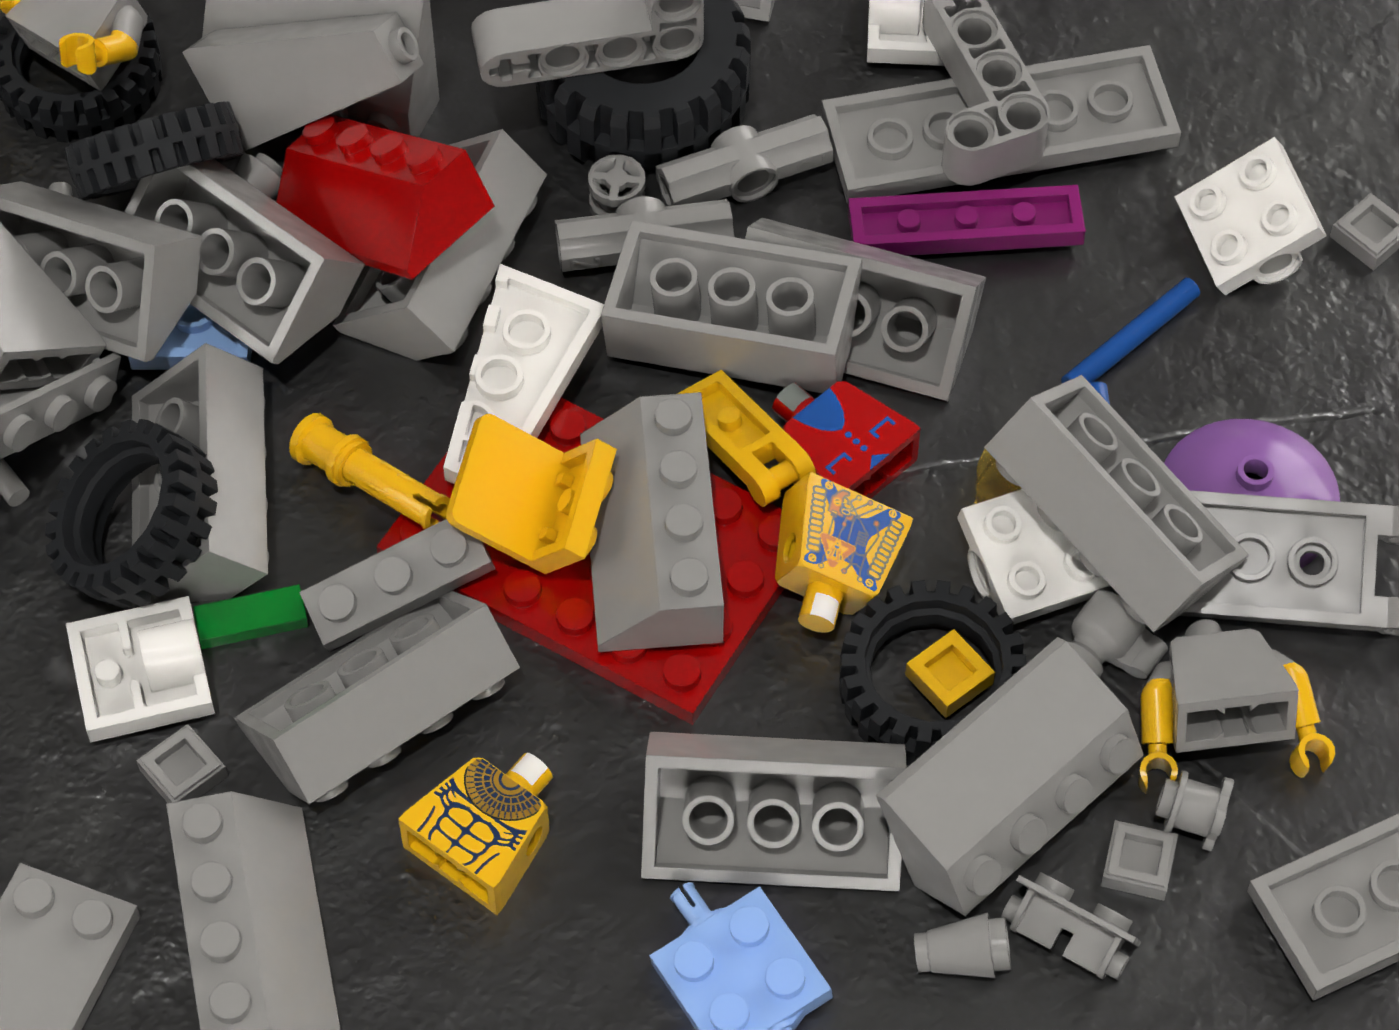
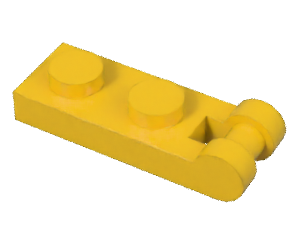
M722 370L677 393L701 392L707 446L747 485L753 499L760 506L765 507L779 499L782 489L791 484L795 485L809 472L816 474L814 464L806 451ZM773 459L779 462V464L770 469L764 466V464Z

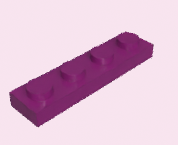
M1078 185L848 198L851 241L906 256L1084 245L1086 229Z

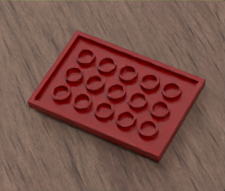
M560 398L537 439L565 453L581 446L580 434L604 419ZM446 453L423 484L439 494H444L451 498L455 484L446 481L444 478L443 466L447 456ZM710 473L724 602L723 643L598 652L590 552L583 560L544 574L484 543L496 569L452 591L487 604L496 622L693 725L784 590L775 579L782 509L771 503L762 507L753 499L749 492ZM432 512L431 517L439 522L444 520ZM400 514L376 546L377 553L425 529L420 524Z

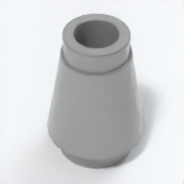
M987 912L927 930V932L914 933L915 956L919 973L931 971L932 973L996 978V971L1011 970L1009 936L1005 917L990 919Z

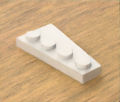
M503 264L499 265L495 279L496 288L491 305H488L479 350L477 355H474L469 373V386L465 400L460 405L443 466L446 481L455 484L474 422L485 414H493L536 438L539 436L602 328L601 313L604 304Z

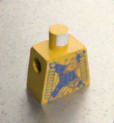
M809 472L788 489L784 494L775 579L779 586L804 596L798 622L812 631L831 632L834 630L839 612L853 615L865 607L871 599L879 594L910 530L913 518L812 472Z

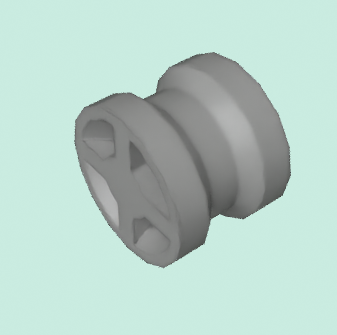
M621 154L608 155L595 162L588 173L589 205L592 215L615 213L616 209L625 201L645 196V171L641 164L632 157ZM620 191L623 192V196H619Z

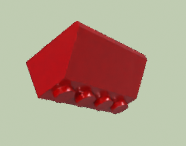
M330 114L308 123L303 129V135L286 148L276 201L359 259L366 266L408 279H414L495 207L465 149Z

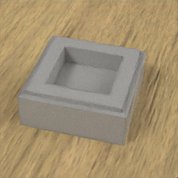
M1370 193L1333 224L1330 237L1374 271L1399 249V214Z
M186 724L136 760L139 771L167 803L201 797L228 777L226 766L189 724Z
M1115 820L1101 887L1164 901L1178 834Z

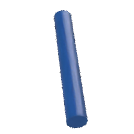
M1187 277L1181 280L1061 378V382H1067L1080 375L1089 383L1096 381L1199 297L1200 289L1198 285Z

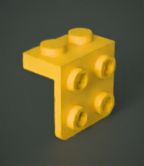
M485 414L474 422L446 510L447 521L451 526L544 574L583 560L596 542L597 528L595 527V522L601 502L606 498L613 484V474L610 471L617 449L599 439H594L563 453L497 416Z

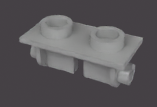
M1042 872L1039 873L1035 883L1019 875L1016 881L1029 889L1023 899L1012 895L1003 910L1001 917H1005L1011 923L1010 930L1015 933L1019 932L1052 950L1062 930L1065 929L1072 933L1073 936L1062 955L1063 957L1095 973L1102 980L1106 975L1118 980L1130 958L1120 952L1125 940L1137 947L1141 943L1138 938L1127 933L1133 921L1100 903L1097 904L1093 913L1069 902L1075 892L1074 889Z

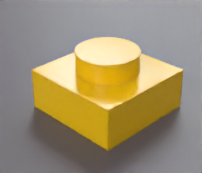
M953 629L907 662L905 676L947 718L991 686L994 682L995 671Z

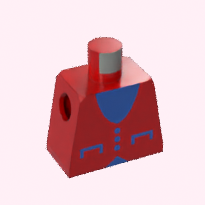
M837 381L816 399L797 383H791L778 394L773 402V411L787 422L782 429L806 451L814 464L816 474L870 499L918 459L921 428L847 381Z

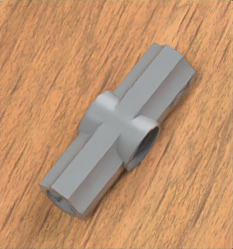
M815 114L761 132H757L751 126L741 125L721 133L716 137L709 149L657 165L656 179L665 206L714 201L731 195L738 202H751L770 193L778 184L779 179L833 162V147L823 119Z
M641 196L625 201L616 209L615 213L555 220L557 251L562 272L617 265L631 220L735 237L730 202L727 199L665 207V204L657 198Z

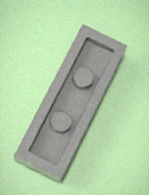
M447 519L299 593L323 646L330 652L496 568L484 542L451 526Z

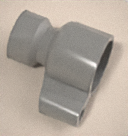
M1106 590L1096 591L1074 618L1071 626L1074 640L1068 643L1099 678L1103 673V662H1109L1123 669L1131 676L1146 679L1166 654L1168 646L1162 639L1150 633L1145 628V624L1136 621L1128 614L1123 607L1122 598L1119 595Z

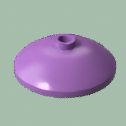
M1228 419L1202 426L1178 442L1164 462L1186 488L1191 491L1340 502L1337 480L1322 454L1295 432L1262 420ZM1246 473L1257 474L1261 476L1263 479H1251L1246 475ZM1314 553L1303 555L1300 558V567L1303 568L1318 555Z

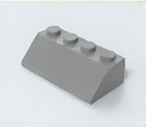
M503 129L450 144V146L466 150L495 207L414 279H408L365 265L343 309L333 323V326L340 333L416 361L451 354L464 343L468 336L467 327L478 306L489 296L492 289L491 281L501 262L513 250L515 245L514 237L524 218L536 206L538 200L536 195L547 176L539 165Z
M215 159L141 178L125 210V213L202 236L197 294L190 304L270 363L274 364L282 362L339 316L365 265Z
M23 181L0 185V222L101 335L106 344L104 349L143 362L152 361L197 294L202 236Z
M760 218L748 226L745 239L862 258V271L852 342L844 373L945 401L950 399L973 332L986 281L985 276L766 218Z
M631 220L601 313L607 356L714 374L722 370L732 378L784 387L791 383H797L804 390L823 393L837 381H842L852 342L862 271V258Z
M207 343L132 395V420L138 423L139 419H145L157 423L199 447L206 454L205 458L213 465L215 472L210 476L217 480L218 492L209 496L217 502L216 514L204 519V522L212 526L208 539L198 538L195 546L202 550L197 560L193 562L186 558L182 563L187 571L185 576L179 582L168 578L170 590L161 597L151 594V602L145 605L189 596L190 602L230 599L268 574V500L266 498L265 471L267 450L265 447L264 431L265 397L263 391V367ZM160 464L149 467L132 479V545L146 530L158 505L162 484Z
M1082 375L1031 397L984 447L996 460V467L1000 474L1010 483L1023 489L1037 505L1038 513L1043 521L1054 530L1060 531L1079 551L1080 559L1085 567L1096 576L1104 578L1120 595L1123 607L1128 614L1136 621L1146 624L1152 632L1180 616L1249 556Z
M697 392L639 397L580 434L581 445L594 439H599L617 449L610 471L613 474V484L608 495L601 502L595 522L597 538L590 551L598 652L723 643L724 602L702 394Z
M450 591L368 632L240 713L234 719L290 793L308 804L314 801L324 802L343 792L349 784L348 779L366 767H379L394 759L401 752L400 745L415 735L431 733L445 726L454 716L452 711L469 700L484 699L496 693L505 684L504 678L520 667L487 604Z
M1057 637L877 793L876 797L914 886L966 916L1120 776L1128 771L1144 754L1128 709L1070 644Z
M650 732L645 761L641 878L900 891L902 856L876 794L907 768L905 744Z
M232 791L167 803L200 1030H341L302 807Z

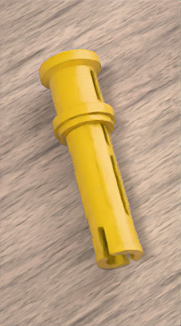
M312 413L306 416L293 431L289 442V452L292 459L302 465L314 464L324 470L327 479L339 487H351L354 485L420 524L424 529L439 523L438 520L431 517L432 512L444 520L447 519L446 510L450 501L449 497L439 494L373 455L368 441L357 434H343L335 429L332 420L323 414Z

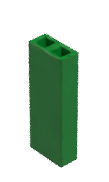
M300 584L193 606L201 649L307 628L308 622L305 607L299 593L301 592Z

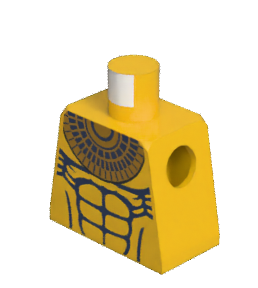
M524 753L506 774L483 758H472L399 817L398 821L403 847L495 915H498L506 905L549 833L548 807L537 796L553 779L550 769L539 758L530 753Z

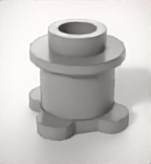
M1181 770L1177 781L1165 778L1157 801L1155 815L1165 818L1163 830L1170 833L1174 827L1203 836L1201 848L1211 852L1224 825L1234 779L1224 777L1221 787L1218 788L1189 779V772Z

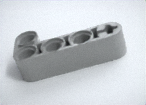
M548 0L485 11L476 17L471 26L481 78L488 85L508 87L687 58L700 49L704 40V1Z
M924 0L922 18L924 30L968 108L953 114L946 122L941 162L943 173L949 180L957 184L970 186L1030 167L1039 162L1044 154L1050 110L987 0Z

